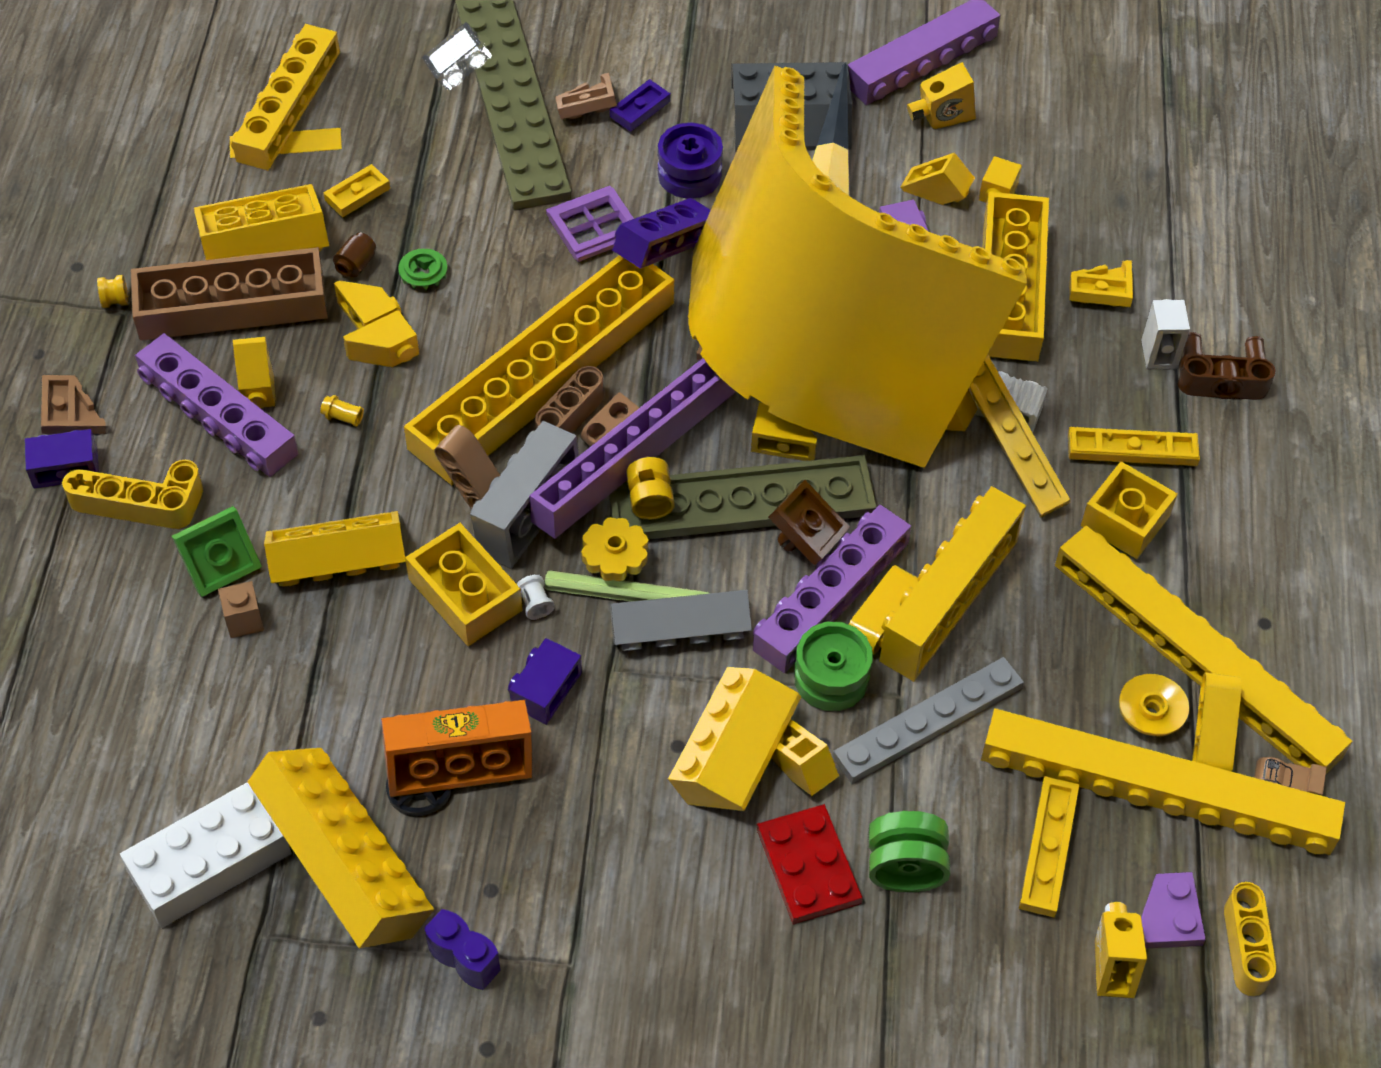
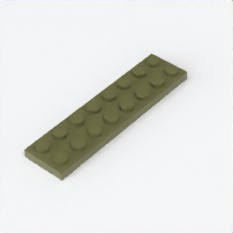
M865 455L670 475L674 509L668 515L658 519H641L634 515L631 507L628 481L624 482L609 495L612 518H625L628 520L629 526L638 525L642 527L648 539L776 526L768 516L804 480L815 489L842 519L862 517L865 513H872L877 508Z

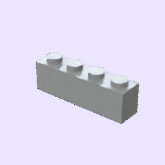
M748 590L610 604L614 645L621 644L622 651L642 649V642L655 641L656 647L676 645V638L689 637L690 644L710 642V635L723 634L724 640L744 638L743 631H752Z

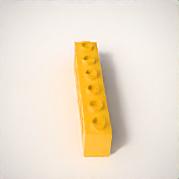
M305 24L300 33L295 35L289 51L283 54L279 67L270 75L269 82L264 91L258 94L252 110L246 113L244 123L239 131H236L232 136L231 147L234 150L236 162L269 171L340 54L336 31Z

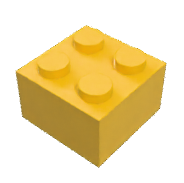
M1120 461L1087 503L1081 527L1087 525L1095 533L1101 534L1108 543L1138 559L1170 517L1178 493Z

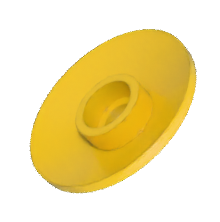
M1142 674L1136 676L1124 685L1119 696V708L1125 721L1138 732L1149 736H1166L1176 732L1184 725L1189 714V702L1183 689L1176 682L1162 675ZM1147 708H1152L1156 710L1157 713L1150 712L1147 710Z

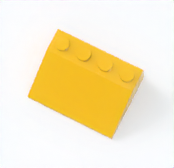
M312 184L194 207L206 260L317 247L321 251L323 247L329 246L323 212Z

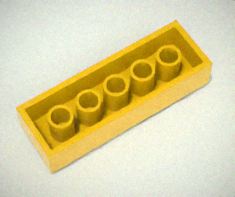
M997 192L988 193L984 214L982 248L998 257H1009L1017 260L1025 267L1027 285L988 353L989 357L1037 362L1039 360L1044 339L1049 198Z
M992 486L984 497L979 495L975 499L968 518L962 517L954 528L952 539L949 542L946 540L942 542L936 552V560L933 564L927 563L918 576L919 582L914 589L912 587L907 588L900 600L901 606L896 612L890 611L881 626L884 634L878 644L881 647L879 662L913 682L917 679L1016 545L1026 509L1025 504Z
M322 748L268 752L247 783L358 948L412 939L434 911V908L426 898L424 891L407 871L405 864L393 851L384 834L379 831L365 807L361 805L351 791L347 781L342 778L330 761L328 754Z

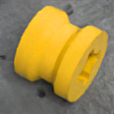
M117 275L114 279L109 280L105 277L97 278L98 294L102 308H109L112 304L116 303L121 306L128 305V292L124 275Z

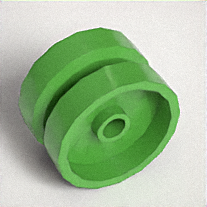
M824 622L811 627L805 632L797 646L794 670V684L801 697L811 706L824 711H841L853 707L864 697L869 686L873 662L872 647L867 637L856 627L843 622Z
M899 811L877 817L870 823L868 840L869 849L872 853L869 858V878L875 885L896 892H921L940 887L949 880L950 856L946 852L949 845L948 825L943 819L934 814L921 811Z

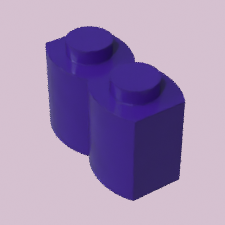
M441 909L425 926L427 945L432 956L443 965L456 968L460 978L468 985L484 990L501 971L498 951L493 942L478 932L470 931L466 922L456 913Z

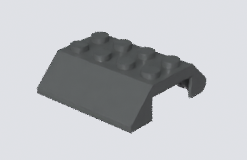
M731 63V89H733L735 108V151L738 150L774 65L781 68H793L804 77V141L807 150H816L844 63L847 65L848 150H851L852 101L848 63Z

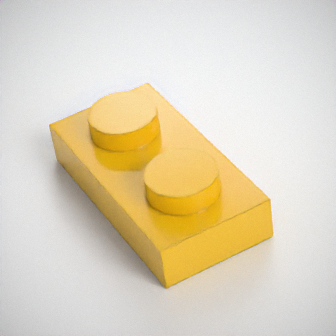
M371 164L323 193L325 201L343 218L391 188L390 181Z

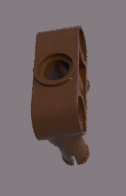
M1189 332L1183 350L1184 356L1180 362L1178 387L1183 393L1190 396L1259 400L1268 394L1276 370L1274 365L1265 358L1264 339L1260 336H1251L1246 339V357L1203 355L1201 334Z

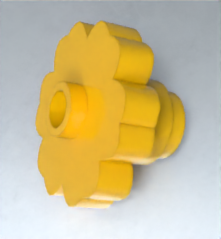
M607 518L603 522V526L592 524L582 537V562L590 573L600 572L602 579L605 581H623L627 573L637 575L648 562V537L644 534L642 527L638 525L629 526V522L625 518Z

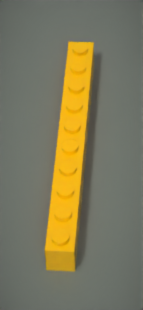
M1086 525L1059 548L1055 567L1198 685L1201 686L1202 677L1205 672L1241 677L1242 691L1239 719L1294 764L1308 768L1312 764L1327 767V774L1344 758L1352 740L1346 736L1341 728L1332 725L1322 717L1314 706L1301 700L1284 682L1278 681L1264 670L1257 660L1251 659L1243 653L1231 639L1222 636L1210 626L1205 618L1198 616L1185 606L1178 596L1172 595L1164 589L1152 575L1143 572L1126 554L1120 553L1111 546L1101 534L1095 533Z
M994 708L981 761L988 762L994 767L1022 771L1034 778L1046 776L1079 784V787L1092 790L1100 796H1114L1128 800L1136 806L1147 805L1162 809L1170 815H1184L1195 818L1206 825H1221L1232 828L1243 835L1254 834L1268 838L1276 844H1291L1305 848L1313 854L1331 855L1340 840L1345 802Z

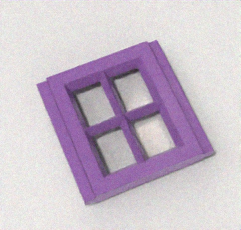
M611 186L546 209L550 222L577 262L613 249L617 228L621 223L634 219Z

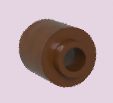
M361 232L350 236L333 256L337 272L345 277H357L375 255L376 244L373 239Z

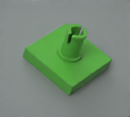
M233 506L172 535L196 591L201 597L262 567L238 511Z

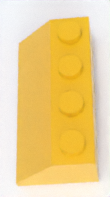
M398 511L267 531L265 535L264 547L271 583L279 582V586L295 585L299 583V579L312 577L313 581L328 580L333 578V573L346 572L348 576L365 573L366 568L379 566L380 570H391L400 567L399 563L406 562Z
M727 667L668 778L688 805L745 811L801 699V695L756 669Z

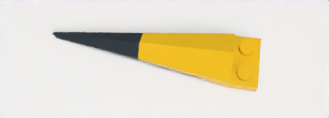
M844 63L813 156V162L824 175L832 180L833 184L849 195L847 65Z

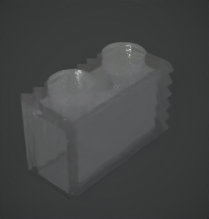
M466 21L425 54L422 59L444 88L451 90L452 87L459 85L465 79V76H469V73L473 72L474 69H478L487 62V58H491L492 54L476 31Z

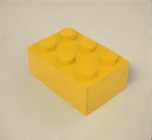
M461 522L405 557L408 579L467 646H470L523 611L521 588Z

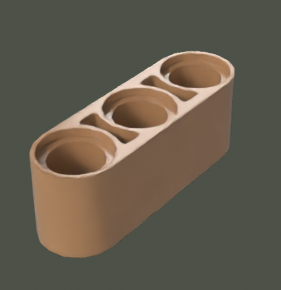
M585 366L577 370L537 412L535 416L536 429L542 421H545L573 433L603 400L602 372L593 366Z
M456 425L434 449L437 459L471 509L475 502L481 500L488 492L493 479L500 476L477 438L464 426Z

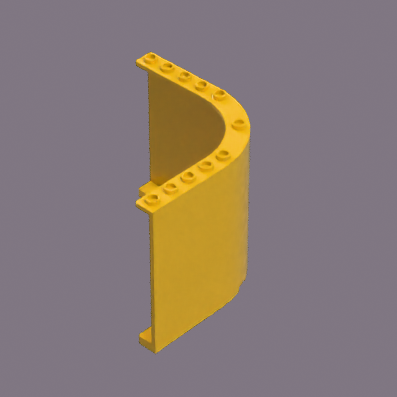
M774 65L694 247L688 323L692 339L698 340L702 347L700 354L707 364L724 382L747 400L753 396L770 406L769 413L795 425L925 468L1027 285L1025 267L1013 258H1001L990 254L982 247H970L959 243L951 236H939L928 232L920 225H908L897 221L889 214L876 212L863 205L833 184L832 180L824 175L815 165L805 146L804 77L793 68H781Z

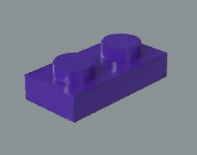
M649 79L618 102L617 106L610 109V118L631 132L670 102L671 93Z

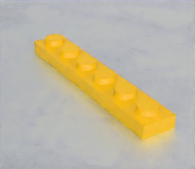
M987 355L969 390L1040 517H1043L1069 504L1070 498L991 358Z

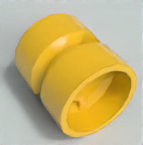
M645 457L632 462L626 469L634 515L641 519L651 520L671 513L674 509V497L672 487L670 486L669 467L666 461L656 457Z

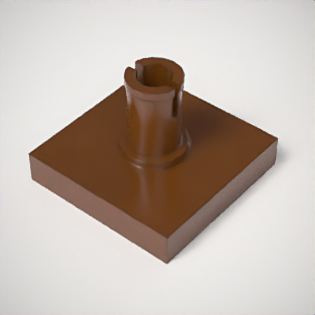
M806 480L801 482L768 516L782 531L778 535L780 546L789 539L790 542L783 549L793 551L797 547L814 566L825 557L850 528Z

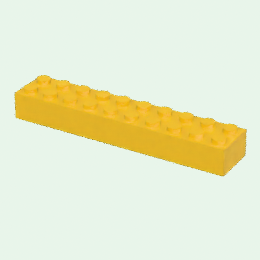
M618 255L404 426L407 450L450 485H453V481L437 459L434 449L456 425L464 426L470 430L489 456L534 419L537 412L577 370L585 366L597 367L673 305L675 279L654 264L640 269Z

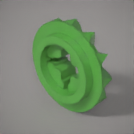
M432 249L413 250L403 256L398 266L399 275L404 284H411L413 289L423 286L426 290L429 285L438 286L441 279H446L448 269L444 256ZM418 267L424 270L428 269L429 273L425 274L423 271L418 273Z

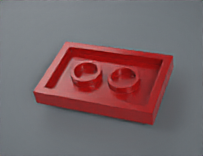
M825 804L757 824V833L793 925L862 903V895Z

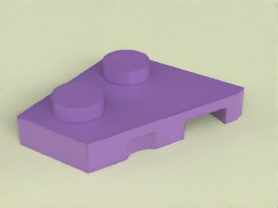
M1192 872L1156 874L1141 915L1145 948L1203 946L1206 939Z

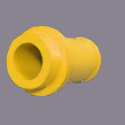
M333 395L324 398L320 413L325 415V418L328 420L335 418L357 427L363 418L364 408L341 401L338 396Z

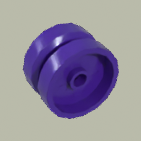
M681 123L668 128L660 136L658 143V178L661 186L670 194L686 199L702 198L712 193L719 186L722 177L723 144L721 137L713 129L698 123Z

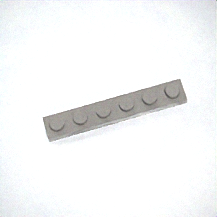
M1002 657L833 751L832 758L851 784L1018 692L1023 688L1024 681L1008 661Z

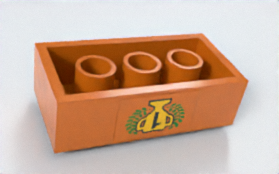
M525 700L381 718L390 797L532 778L531 728Z

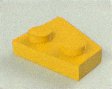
M1131 260L1122 261V265L1119 268L1108 270L1106 265H1102L1090 270L1082 269L1071 272L1069 301L1131 307L1133 299Z

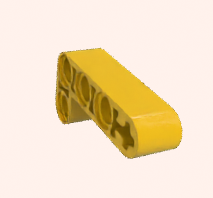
M179 460L173 463L167 472L163 484L87 470L71 471L65 475L62 482L70 507L74 511L172 529H181L190 524L203 493V485L197 465L190 460Z

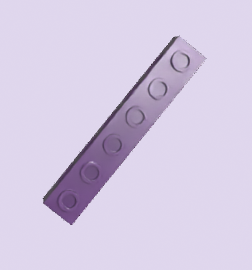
M165 333L135 354L139 367L137 373L146 384L150 385L152 383L166 400L170 402L172 400L180 405L181 410L186 416L191 419L195 417L210 435L220 437L231 452H238L245 457L247 463L255 471L261 470L268 477H271L298 455L294 434Z
M879 505L872 513H865L858 522L857 528L851 534L846 533L840 539L837 549L831 555L826 554L818 562L816 570L810 576L805 575L798 582L795 592L789 598L783 597L776 605L774 613L767 620L764 618L756 625L753 630V651L785 674L796 662L797 646L802 635L815 625L824 622H834L908 545L911 525L882 505ZM827 584H831V585H834L835 587H828V586H826V585H827ZM804 606H812V607H814V608H813V609H808V608H805ZM783 628H792V629H794V630H792V631H787V630H784Z

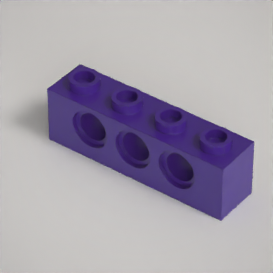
M688 198L621 223L615 232L616 240L612 251L641 269L695 247L711 210L693 198Z

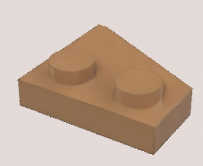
M609 73L600 75L601 83L590 88L588 83H583L571 91L556 96L560 119H576L585 113L593 111L605 112L611 107L617 106Z
M42 375V434H59L91 429L93 434H106V422L103 418L100 419L94 410L93 402L82 391V385L75 375Z

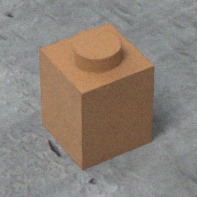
M252 581L218 589L230 638L264 630Z

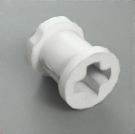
M540 575L527 576L517 583L521 588V596L526 605V616L531 620L546 617L554 610V602L551 598L547 597L543 588L545 582Z

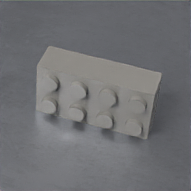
M542 421L535 431L533 430L529 433L520 451L511 456L503 473L493 479L485 496L473 505L470 517L475 539L496 562L512 569L541 530L531 522L529 495L579 456L577 436Z

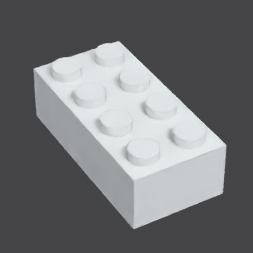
M245 783L120 853V856L128 874L162 929L292 853L288 842L249 784Z

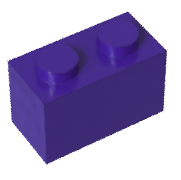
M91 429L25 438L26 472L33 489L62 485L65 475L74 470H87L99 473L98 448Z
M545 638L539 648L534 647L526 660V666L521 674L516 673L511 679L508 686L510 701L525 700L528 716L547 725L582 674L581 655Z

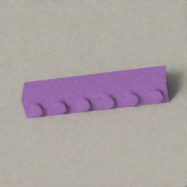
M970 0L849 63L850 91L865 105L884 98L896 89L905 87L911 81L927 75L930 71L941 65L948 64L956 57L972 51L973 48L986 41L994 39L998 33L1000 14L984 0Z

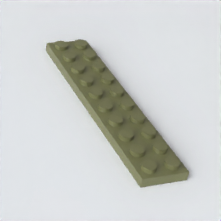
M455 0L456 10L513 210L572 200L569 182L513 0Z

